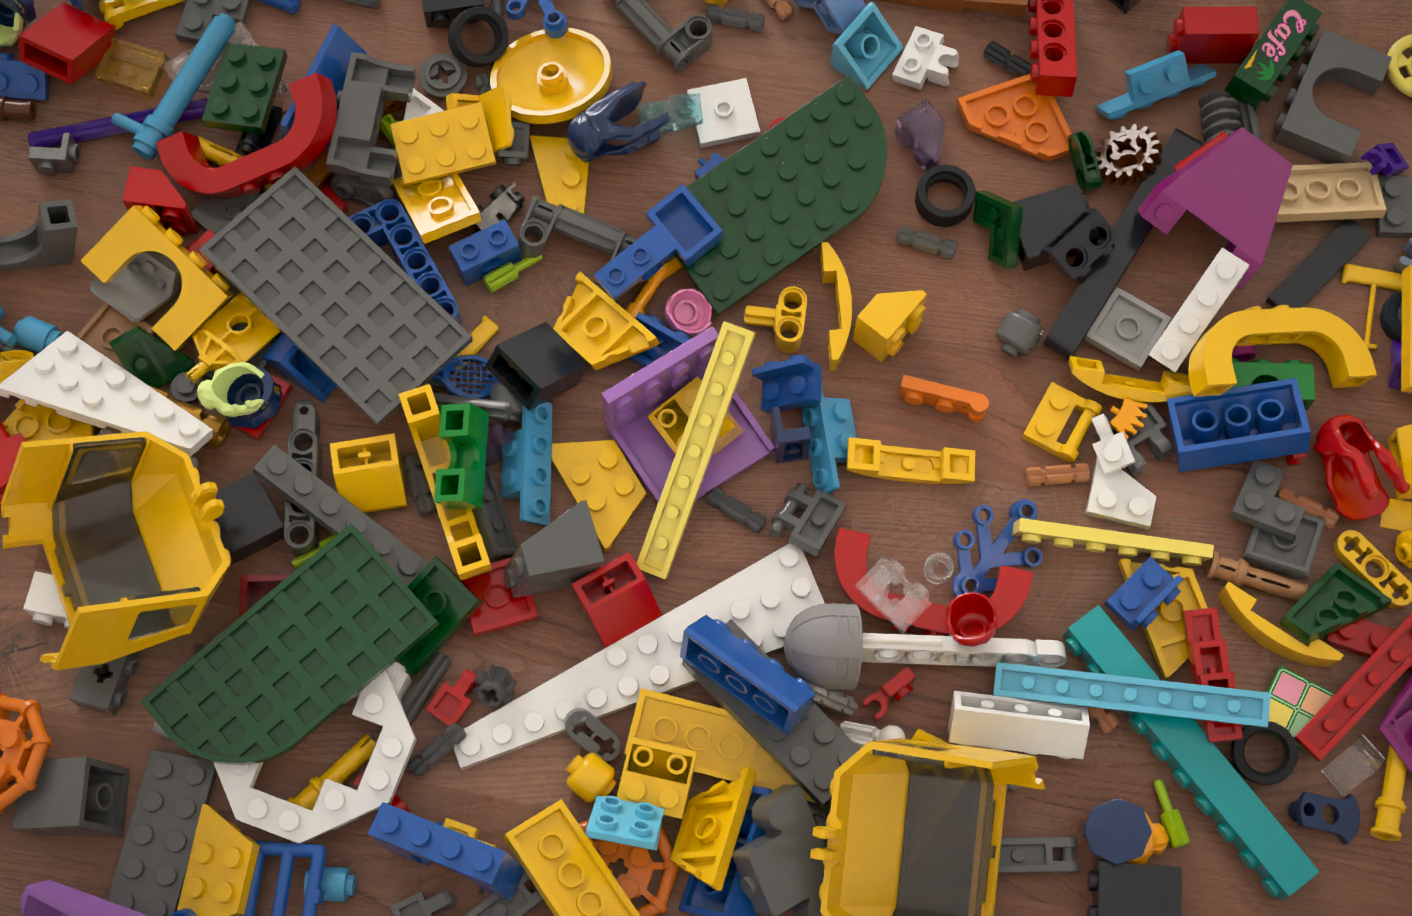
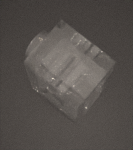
M883 556L855 584V589L904 634L931 606L932 602L928 599L931 594L918 581L912 584L904 576L907 572L906 569L897 560L892 558L888 561ZM892 586L894 589L899 586L902 587L901 595L903 599L900 600L895 597L893 600H890L888 598L890 594L888 587Z

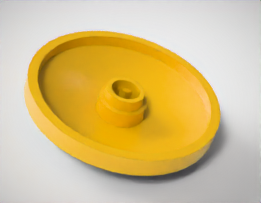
M568 28L567 33L563 37L554 39L548 37L543 29L519 38L506 48L505 53L495 61L492 67L490 85L492 89L500 85L509 87L512 98L511 117L527 123L551 124L572 119L602 99L611 84L613 70L606 47L595 36L582 30Z

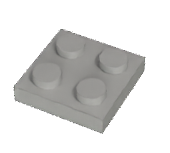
M1116 286L1086 334L1084 341L1139 372L1148 358V354L1170 322L1171 317Z

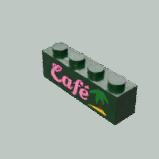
M1287 0L1235 72L1225 91L1242 103L1249 104L1255 111L1262 100L1268 103L1278 89L1274 85L1276 80L1284 81L1292 69V66L1288 64L1290 60L1298 61L1307 47L1302 44L1306 39L1311 42L1321 27L1316 22L1322 12L1303 0Z

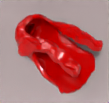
M1349 414L1338 415L1330 418L1321 426L1316 435L1317 442L1314 445V449L1321 454L1325 486L1329 491L1331 500L1335 504V511L1337 513H1340L1349 520L1364 521L1369 517L1382 514L1388 507L1390 498L1380 483L1370 456V450L1375 452L1385 473L1392 480L1395 489L1401 494L1409 491L1411 485L1405 481L1403 472L1397 465L1394 455L1371 436L1362 420Z

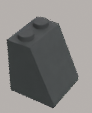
M580 501L519 546L503 571L505 585L507 588H511L513 598L572 587V583L602 566L605 561L587 501Z
M89 757L43 760L36 779L38 786L34 791L29 790L16 799L13 830L35 835L123 836L130 769Z

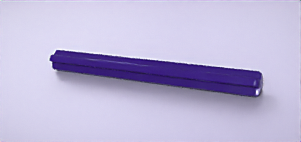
M208 99L190 101L178 122L203 118ZM156 108L122 115L142 124L147 115H152ZM112 117L31 132L28 134V142L30 147L50 148L61 146L63 133H71L75 142L127 133L129 131L112 124Z

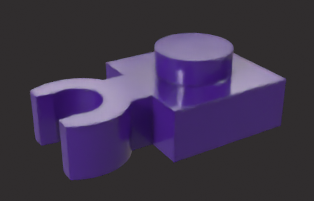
M1393 142L1378 144L1361 156L1362 161L1367 160L1372 164L1373 168L1369 170L1372 175H1376L1379 172L1384 177L1400 175L1409 168Z

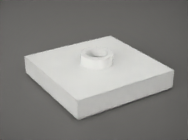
M746 78L687 90V97L700 148L760 136V128Z

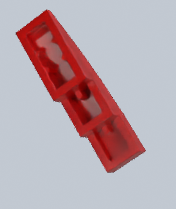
M1217 607L1182 611V621L1193 683L1236 689L1234 672L1229 670L1225 639H1221ZM1202 720L1208 742L1243 739L1240 724Z

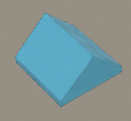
M869 2L835 41L832 47L830 66L845 76L850 75L857 85L867 90L904 48L874 2Z

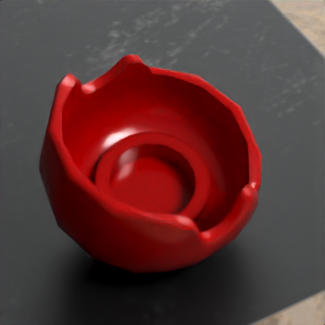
M968 592L958 595L949 603L947 607V629L949 635L958 644L971 647L986 644L996 633L998 624L996 607L986 595Z

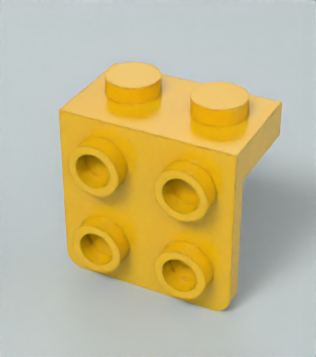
M500 85L481 95L451 93L446 96L447 110L481 102L494 154L499 150L511 147L514 139V128L511 122L512 98L508 86Z

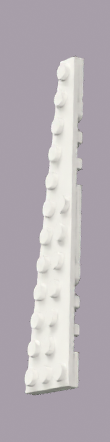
M790 543L464 728L467 734L466 738L459 744H454V751L461 770L565 732L564 720L567 713L572 709L584 708L600 719L637 705L641 688L666 694L698 682L682 666L683 659L680 657L684 630L705 615L713 620L719 619L725 624L732 619L767 655L783 650L785 635L792 620L809 607L825 604L803 550ZM584 716L582 719L575 717L572 720L574 728L586 724L585 720L587 717Z

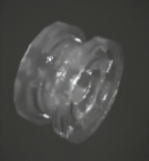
M943 552L931 554L924 565V575L933 584L941 585L946 583L954 571L952 558ZM939 561L944 563V571L947 573L943 575L940 572L939 576L934 574V567L931 564L935 562L937 565Z

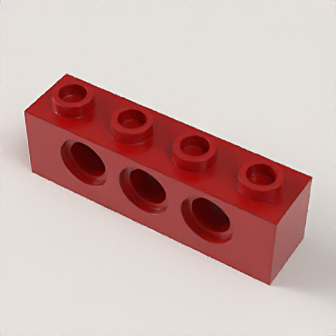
M1028 0L1027 11L1033 13V17L1029 18L1028 35L1033 36L1029 46V59H1034V64H1031L1030 82H1035V95L1072 97L1077 80L1073 0Z

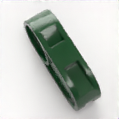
M1083 130L1068 135V148L1079 187L1084 193L1101 188V174L1089 134Z

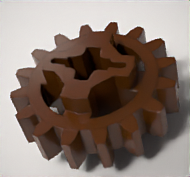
M1134 124L1131 130H1127L1123 125L1119 133L1109 132L1111 136L1109 140H1100L1103 147L1095 148L1102 179L1106 178L1109 184L1117 180L1119 186H1123L1127 180H1130L1131 184L1135 185L1136 178L1148 179L1146 172H1155L1157 169L1154 163L1162 162L1160 153L1163 152L1160 141L1155 132L1150 133L1147 126L1139 130L1137 124Z

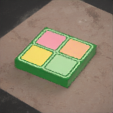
M1279 665L1266 692L1271 693L1268 721L1276 722L1285 727L1294 737L1335 693ZM1296 742L1298 750L1310 755Z

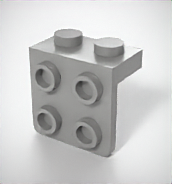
M146 251L135 257L112 282L103 283L99 278L92 281L90 291L131 321L140 322L178 295L182 278L179 269L169 257L159 252Z

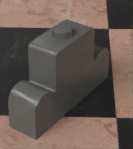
M782 785L760 797L752 807L753 822L758 828L765 830V834L738 848L732 854L741 876V888L750 898L757 914L778 916L791 908L793 916H823L820 912L821 900L819 898V889L823 882L825 866L823 865V860L810 858L811 849L826 848L823 839L812 835L813 827H816L817 824L801 786Z

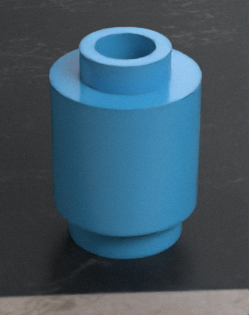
M32 316L19 320L13 331V334L17 336V345L36 353H40L64 334L59 331L57 326Z
M324 866L321 890L325 891L324 901L346 903L349 896L355 895L357 886L356 875L351 874L350 868ZM309 868L306 871L304 879V895L306 894L310 870Z

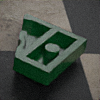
M138 326L109 342L126 371L148 386L157 389L172 381L178 374L187 372L196 365L190 356L179 350L174 351L167 343Z

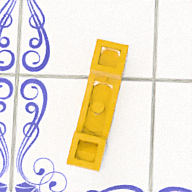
M822 242L820 249L822 284L835 283L839 329L829 330L827 345L830 371H836L848 343L852 321V297L848 277L838 255L828 242Z
M1069 357L1068 362L1073 375L1093 389L1116 398L1130 399L1131 401L1166 402L1167 398L1192 395L1189 374L1163 370L1161 382L1106 374L1100 360Z
M849 437L846 470L874 478L909 483H973L975 481V450L944 447L941 451L887 446L881 445L880 440Z
M1228 582L1219 592L1218 597L1222 605L1236 624L1251 638L1270 651L1297 663L1316 667L1331 668L1343 657L1342 653L1320 639L1304 645L1252 612L1251 609L1257 599L1232 583Z

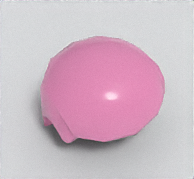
M693 288L680 289L668 298L665 306V320L672 331L679 330L688 336H696L705 331L712 323V305L702 293Z

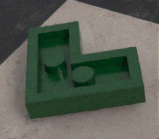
M987 190L976 191L973 222L991 229L988 260L1004 268L1016 267L1019 253L1020 229L1023 220V206Z

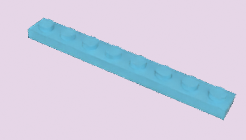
M1002 662L996 663L993 691L994 696L1266 728L1268 727L1271 693Z

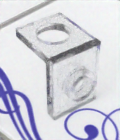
M1362 734L1349 748L1326 765L1321 772L1340 794L1345 796L1377 771L1386 759ZM1365 748L1370 751V753L1373 755V757L1368 754V752L1365 750Z

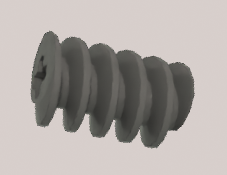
M1217 90L1209 92L1200 97L1198 101L1201 108L1200 117L1202 119L1201 127L1204 130L1202 134L1205 141L1204 145L1222 132L1230 135L1242 127L1240 121H1237L1240 117V112L1236 110L1239 105L1238 100L1229 98L1230 94L1226 91Z

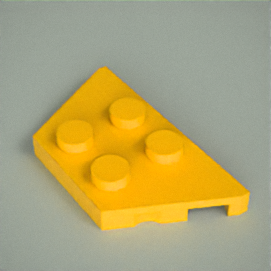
M579 272L576 275L575 281L577 285L572 297L567 296L563 305V313L558 317L553 329L594 370L597 371L649 350L660 343L654 334L583 273Z
M615 440L552 443V464L576 504L580 501H587L598 541L605 552L609 551L621 530L625 529L631 520L634 511L640 507L647 497L646 491Z
M1126 558L1118 562L1125 581L1143 564L1131 562V559ZM1159 564L1174 579L1178 575L1183 578V581L1177 587L1181 593L1168 606L1162 602L1155 609L1159 615L1146 628L1142 626L1162 679L1166 680L1189 658L1181 612L1208 607L1193 569L1178 566L1169 568L1164 564Z
M749 766L740 770L741 777L728 784L722 780L713 785L708 791L701 792L689 799L670 860L717 891H722L757 775Z
M202 804L177 910L188 908L193 910L197 916H242L245 913L260 845L249 836L244 835L233 822L226 820L220 815L215 807Z

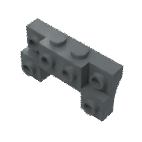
M351 52L343 91L339 90L336 97L338 113L326 161L329 172L360 176L361 182L392 186L398 161L397 152L393 149L376 147L386 99L411 102L416 79L414 66L390 63L367 54Z

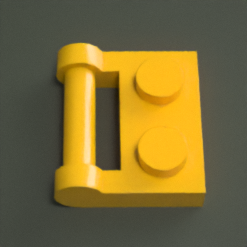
M1051 382L1022 439L1067 462L1073 463L1079 454L1077 449L1092 423V418L1099 416L1103 408L1096 401L1086 400ZM1073 409L1082 412L1066 444L1057 442Z

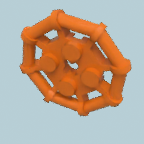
M0 693V750L4 751L2 757H0V814L3 813L5 807L27 791L35 790L38 786L36 779L47 749L52 746V738L48 736L40 714L41 705L35 699L26 701L8 697L5 693ZM9 711L20 713L15 722L9 721ZM29 727L31 728V731H32V734H33V737L31 738V740H28L27 737H26V734H25V733H28V734H29V732H28V728H29ZM12 779L17 781L10 788H8L9 785H6Z
M589 819L578 823L585 834ZM661 825L657 848L664 862L653 863L646 848L604 840L593 841L588 837L608 868L611 863H616L618 860L624 861V867L628 869V872L626 874L621 873L615 879L630 901L644 897L649 902L636 909L640 916H655L659 913L664 915L668 910L666 906L677 874L682 868L670 860L673 848L663 826ZM664 871L656 896H653L647 890L653 872Z

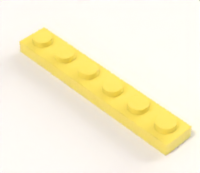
M1020 518L1013 523L1012 535L1022 537L1021 541L1025 543L1039 544L1042 539L1054 541L1053 546L1061 548H1073V544L1085 545V550L1090 552L1103 553L1106 548L1118 550V555L1125 557H1137L1138 553L1150 554L1155 561H1169L1170 557L1182 559V564L1190 566H1201L1202 562L1213 558L1214 545L1024 518Z

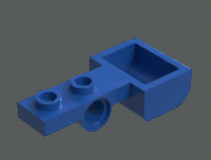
M684 184L680 185L646 213L647 219L654 227L594 274L597 281L614 301L638 282L646 281L655 275L663 266V262L676 253L687 266H690L713 248L723 237V230Z

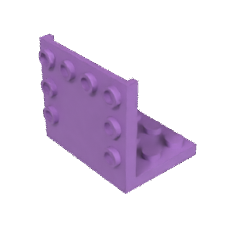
M713 326L601 393L604 426L657 505L676 454L647 416L697 376L703 379L719 335ZM736 391L728 411L744 432L721 451L711 456L696 500L709 493L714 487H719L775 452L774 445Z

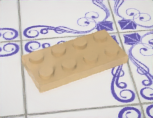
M1370 162L1293 165L1275 222L1383 218L1387 209L1377 174L1372 175L1369 172L1373 168Z

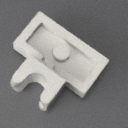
M916 26L895 67L892 79L894 82L921 90L926 78H928L929 82L948 86L950 84L948 79L949 71L946 67L957 68L959 65V54L957 50L943 46V34Z

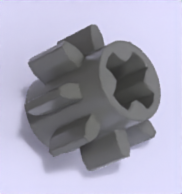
M491 665L488 672L482 669L479 671L475 679L477 684L473 692L478 693L481 703L498 708L502 700L510 703L515 693L513 689L517 681L512 679L508 669Z

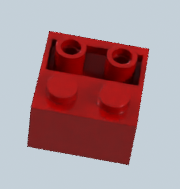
M130 166L122 199L127 210L134 205H141L143 208L147 205L160 217L158 223L166 230L171 228L180 236H186L187 233L198 235L199 228L186 202L162 170Z
M630 552L625 553L571 584L573 595L605 648L663 616L644 575Z

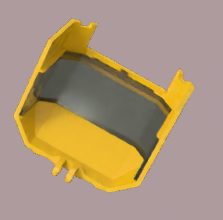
M148 431L21 443L1 501V515L3 518L8 517L9 534L2 535L3 549L43 545L70 625L60 652L41 655V662H51V668L56 671L104 664L192 632L219 587L227 569L230 567L231 558L229 551L222 544L219 524L214 521V519L223 514L224 510L223 501L216 499L218 488L215 482L208 481L200 485L199 472L197 468L193 467L187 453Z
M902 738L869 741L834 771V777L830 783V795L832 796L831 810L827 816L826 826L813 827V836L827 839L826 848L811 849L810 858L823 860V865L825 866L823 882L819 889L821 914L823 916H994L1007 784L1040 790L1045 789L1043 779L1036 778L1034 773L1038 768L1036 756Z

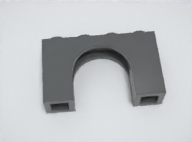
M1323 30L1319 39L1312 38L1305 55L1310 57L1307 64L1301 63L1295 76V80L1299 81L1297 89L1291 87L1284 104L1289 107L1286 113L1280 112L1273 129L1278 130L1274 142L1326 164L1347 163L1354 151L1361 131L1325 116L1317 108L1313 100L1312 90L1321 83L1338 82L1373 96L1383 81L1392 57Z
M72 199L39 202L37 219L31 227L17 234L0 237V271L72 263L78 232Z

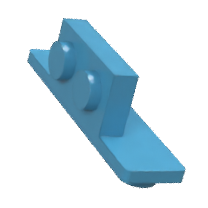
M1178 50L1125 71L1129 93L1096 105V110L1108 119H1120L1126 116V113L1129 111L1150 107L1154 101L1175 97L1180 94V91L1189 87L1205 85L1207 80L1217 76L1216 70L1205 64H1199L1187 69L1185 53Z
M821 384V403L801 407L804 427L809 426L811 442L808 454L815 491L817 492L819 489L827 494H831L840 487L836 462L847 463L848 438H857L850 399L824 397Z
M544 402L530 410L522 405V429L503 436L501 446L503 454L500 478L502 498L514 500L520 497V521L542 527L550 524L552 404L550 402Z

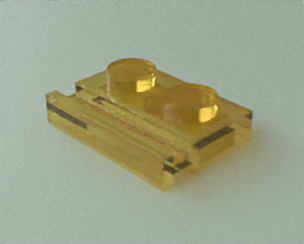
M112 37L110 49H106L94 76L101 82L153 97L163 75L165 62H168L170 58L166 53Z

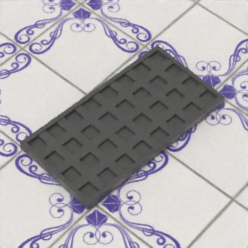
M295 166L200 248L201 254L377 427L382 425L402 406L398 394L424 386L473 341L472 336Z

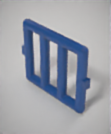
M255 841L260 845L245 913L242 916H255L265 855L281 856L271 916L286 915L295 857L311 858L302 916H316L318 905H323L325 891L321 890L327 853L326 847L319 844Z

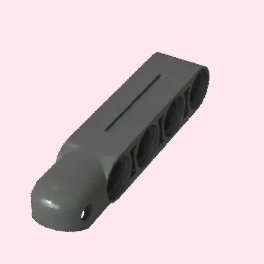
M311 399L299 400L295 403L292 410L291 434L288 439L287 454L321 480L322 447L319 442L320 419ZM305 441L313 442L308 450H298L301 443ZM286 498L284 538L293 554L299 557L318 548L319 523L305 512H295L297 506ZM299 534H309V538L305 543L299 545L294 543L295 538Z

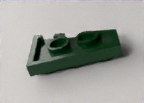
M1336 562L1283 616L1280 625L1308 644L1388 608L1392 599Z

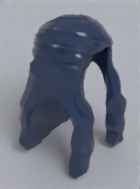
M644 81L639 83L631 82L607 94L598 102L589 106L584 112H580L570 122L567 131V141L574 154L580 160L586 163L605 155H626L639 151L646 145L654 144L660 139L661 136L658 129L669 122L670 116L668 112L635 128L614 124L636 109L648 84ZM609 140L631 141L620 146L605 143Z

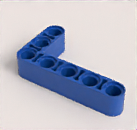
M394 199L383 200L348 217L362 231L369 230L366 235L377 246L381 247L388 243L402 270L426 293L429 290L438 289L437 292L428 295L448 314H452L451 317L462 326V319L454 297L403 206ZM391 217H397L396 219H394V220H392V221H386L387 219H389V218H391ZM403 241H410L406 245H400ZM417 265H424L421 269H413Z

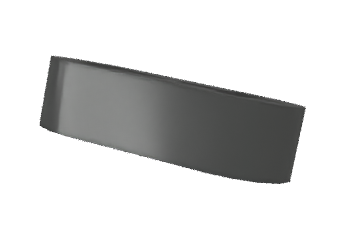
M575 708L567 713L564 720L566 732L589 753H596L607 762L619 755L621 751L620 739L614 731L591 712L584 708ZM584 716L587 717L585 723L592 731L589 734L580 728L576 732L573 731L575 726L572 720L575 717L577 719H582ZM598 735L605 741L612 738L610 743L613 749L610 752L603 750L600 753V746L594 740V737Z

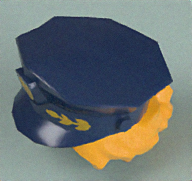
M1115 798L1107 803L1093 807L1084 825V838H1087L1091 853L1116 865L1121 863L1145 864L1153 854H1162L1169 841L1165 828L1160 823H1152L1142 807L1120 798Z

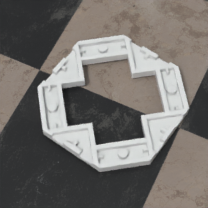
M387 670L361 691L352 713L355 717L383 727L358 790L325 779L312 811L254 789L253 786L263 762L250 765L214 763L236 820L296 843L304 844L332 829L335 830L371 811L378 810L382 802L391 804L417 739Z

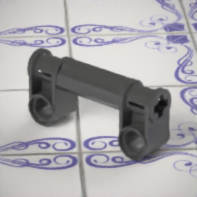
M613 0L614 7L653 46L659 55H665L673 64L672 68L676 72L685 70L712 45V24L706 16L694 15L677 29L673 30L645 0ZM698 31L705 33L703 36L693 35V33Z
M534 194L520 228L518 244L522 255L536 258L545 251L552 232L555 231L611 254V261L634 243L637 238L627 235L626 230L619 229L562 204L556 206L541 200L540 195ZM533 235L538 237L540 241L531 243L525 237Z

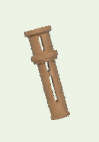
M1213 550V558L1207 561L1204 577L1207 579L1215 577L1231 582L1236 587L1246 585L1297 602L1306 594L1308 589V583H1302L1250 567L1244 559L1240 558L1236 561L1223 557L1215 550Z

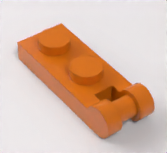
M904 374L898 394L899 398H903L905 402L912 405H922L924 403L935 406L938 411L944 413H952L954 411L964 413L972 422L983 420L989 406V400L983 394Z

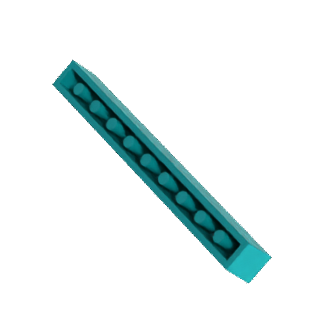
M1099 605L1071 625L1063 635L1066 639L1064 641L1065 646L1075 657L1079 655L1087 665L1085 667L1087 672L1160 680ZM1125 711L1130 717L1128 721L1133 730L1139 735L1143 734L1152 744L1150 749L1161 762L1166 761L1173 770L1172 776L1182 788H1188L1194 795V802L1198 809L1204 815H1210L1217 823L1216 829L1220 836L1226 842H1232L1240 851L1238 854L1240 860L1248 869H1254L1262 878L1261 884L1270 896L1273 898L1277 897L1282 901L1290 897L1320 872L1214 743L1207 741L1206 734L1194 719Z

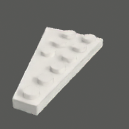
M69 331L62 334L0 384V396L9 398L12 395L24 399L25 404L34 407L40 404L55 409L59 415L103 429L108 426L121 430V433L148 431L187 453L190 457L213 438L212 428Z

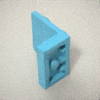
M597 796L586 828V836L657 851L664 808L655 807L647 802L634 803L624 801L615 796Z

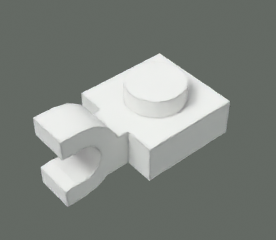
M1104 414L1092 418L1101 441L1092 445L1105 475L1136 463L1124 433L1120 432L1114 435Z

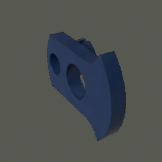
M1303 792L1299 799L1292 802L1288 808L1290 818L1298 822L1300 827L1335 834L1341 839L1343 845L1350 843L1359 829L1360 811L1357 801L1352 794L1347 795L1343 800ZM1326 805L1330 806L1335 813L1334 821L1330 825L1322 818V809Z

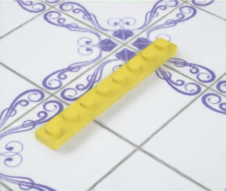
M723 321L636 563L639 569L662 579L668 578L756 332Z

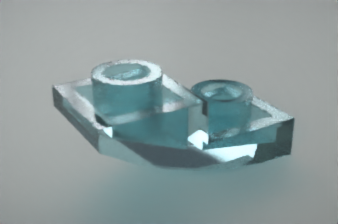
M700 93L669 95L668 101L638 103L640 124L647 123L668 112L670 120L658 129L659 134L703 124Z

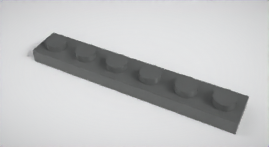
M275 444L253 468L252 472L335 536L352 523L406 586L428 565V562Z

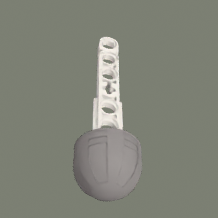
M846 603L818 604L803 610L790 623L784 640L786 661L791 671L798 678L808 684L811 683L825 689L854 691L856 689L862 662L996 667L997 662L1057 668L1064 665L1067 660L1065 645L1057 640L1036 639L1034 642L1028 639L991 638L986 644L971 647L958 644L953 640L952 636L862 633V620L858 605Z

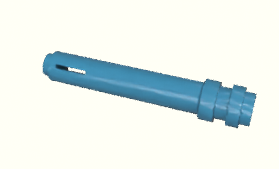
M224 13L214 16L153 114L147 115L142 124L120 113H115L112 116V124L135 134L131 149L139 156L153 161L156 156H160L156 142L175 133L173 128L222 53L226 42H229L236 30L234 27L236 22L230 16Z

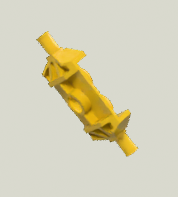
M240 292L192 334L194 344L199 353V363L189 372L185 373L189 381L195 384L208 371L215 372L232 363H247L281 331ZM237 323L248 324L244 330H232V327Z

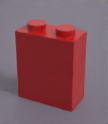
M62 2L19 35V61L72 85L114 51L115 26Z
M1257 6L1183 7L1179 18L1174 20L1172 34H1168L1167 51L1173 53L1179 50L1185 53L1186 64L1243 63L1259 35Z

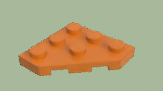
M1030 74L957 98L956 105L968 130L1047 162L1070 155L1067 138L1072 133L1054 96L1035 95V82H1030Z

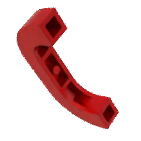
M314 73L289 84L295 104V119L288 134L280 141L223 166L212 168L204 158L199 138L181 131L156 142L165 169L183 187L207 196L224 199L241 195H254L261 191V187L275 184L294 166L298 170L306 168L322 154L335 128L337 102L331 79Z
M839 527L834 555L837 578L848 599L853 604H857L859 610L876 620L892 624L891 629L898 632L910 633L912 628L924 631L923 635L950 636L947 629V606L888 593L880 589L870 578L866 567L871 535ZM1004 565L1000 566L994 592L989 598L996 607L998 619L996 631L1011 621L1021 609L1028 596L1034 572Z

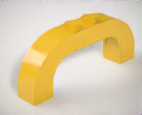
M1280 305L1272 309H1262L1260 306H1254L1225 316L1196 342L1190 355L1188 368L1193 397L1223 395L1237 384L1232 364V351L1236 346L1291 343L1308 346L1318 353L1325 362L1333 389L1361 387L1377 376L1366 344L1349 324L1324 310L1305 307L1289 308V305Z
M428 384L398 395L434 499L436 469H448L451 454L448 443L439 437L440 412L431 385ZM435 503L460 581L491 571V563L472 509L452 510Z

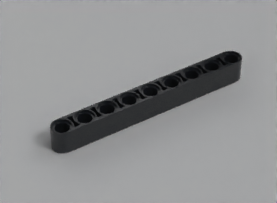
M1177 128L1174 130L1165 144L1163 152L1160 153L1162 162L1154 163L1157 170L1147 173L1148 179L1143 180L1113 228L1120 236L1114 243V250L1103 258L1099 257L1091 264V271L1082 278L1048 333L1043 346L1068 360L1070 356H1074L1154 226L1144 219L1137 209L1158 183L1175 173L1173 167L1201 148L1203 142Z

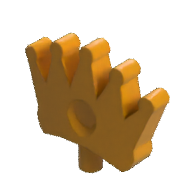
M1124 399L1120 410L1112 406L1110 412L1117 416L1110 421L1111 428L1115 429L1117 433L1123 432L1126 439L1129 436L1125 432L1135 436L1137 430L1133 426L1139 429L1144 427V424L1137 418L1145 420L1147 414H1144L1139 409L1145 410L1148 405Z

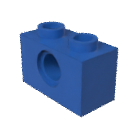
M505 219L448 246L452 262L465 286L481 280L483 276L508 262L514 264L522 260L519 244Z

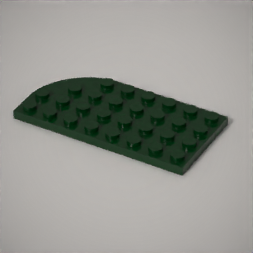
M850 75L686 187L723 230V237L713 248L690 266H687L676 253L673 255L699 291L712 305L718 317L821 246L822 242L828 241L857 221L874 202L885 175L887 140L880 116Z
M351 523L147 694L140 702L174 743L199 758L226 765H250L265 762L294 749L438 626L439 623Z

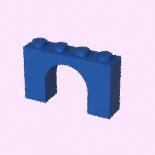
M382 802L368 832L369 836L392 853L419 864L422 862L420 858L436 863L469 879L480 889L509 901L512 900L524 873L523 867L507 852Z

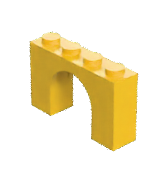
M134 205L81 259V262L103 283H109L135 257L143 252L155 251L169 257L179 269L182 278V289L174 306L151 329L176 351L182 349L192 338V334L213 317L234 294L228 290L230 284L220 274L216 273L213 275L205 268L207 262L195 251L190 253L181 245L184 240L171 228L166 230L158 223L160 217L147 205L144 208L141 205Z

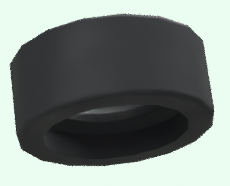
M476 6L463 11L452 21L448 30V44L452 54L460 62L470 67H483L497 61L505 53L509 43V31L505 21L497 12L488 7ZM473 19L487 22L495 35L493 48L483 55L471 53L464 46L461 38L464 25Z
M946 164L934 166L926 171L918 182L915 197L916 207L924 220L935 226L949 227L958 225L971 212L976 189L972 178L959 167ZM942 181L952 183L962 191L963 202L956 209H939L933 206L927 198L929 187L934 183Z
M1268 721L1267 728L1249 725L1241 728L1243 739L1232 740L1230 755L1234 767L1243 777L1256 784L1272 785L1282 782L1291 775L1297 764L1298 748L1295 738L1285 727L1276 722ZM1261 732L1271 733L1276 736L1284 748V759L1281 765L1274 771L1266 773L1252 769L1244 756V747L1248 739L1254 734Z

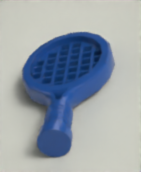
M460 355L455 357L431 379L438 381L451 395L478 399L489 398L492 385L500 382L485 367L488 359L476 355ZM457 366H461V370H456ZM469 367H473L474 371H469ZM456 372H461V376H456ZM456 378H461L460 382H456ZM481 380H485L486 384H481ZM481 386H485L486 390H481Z

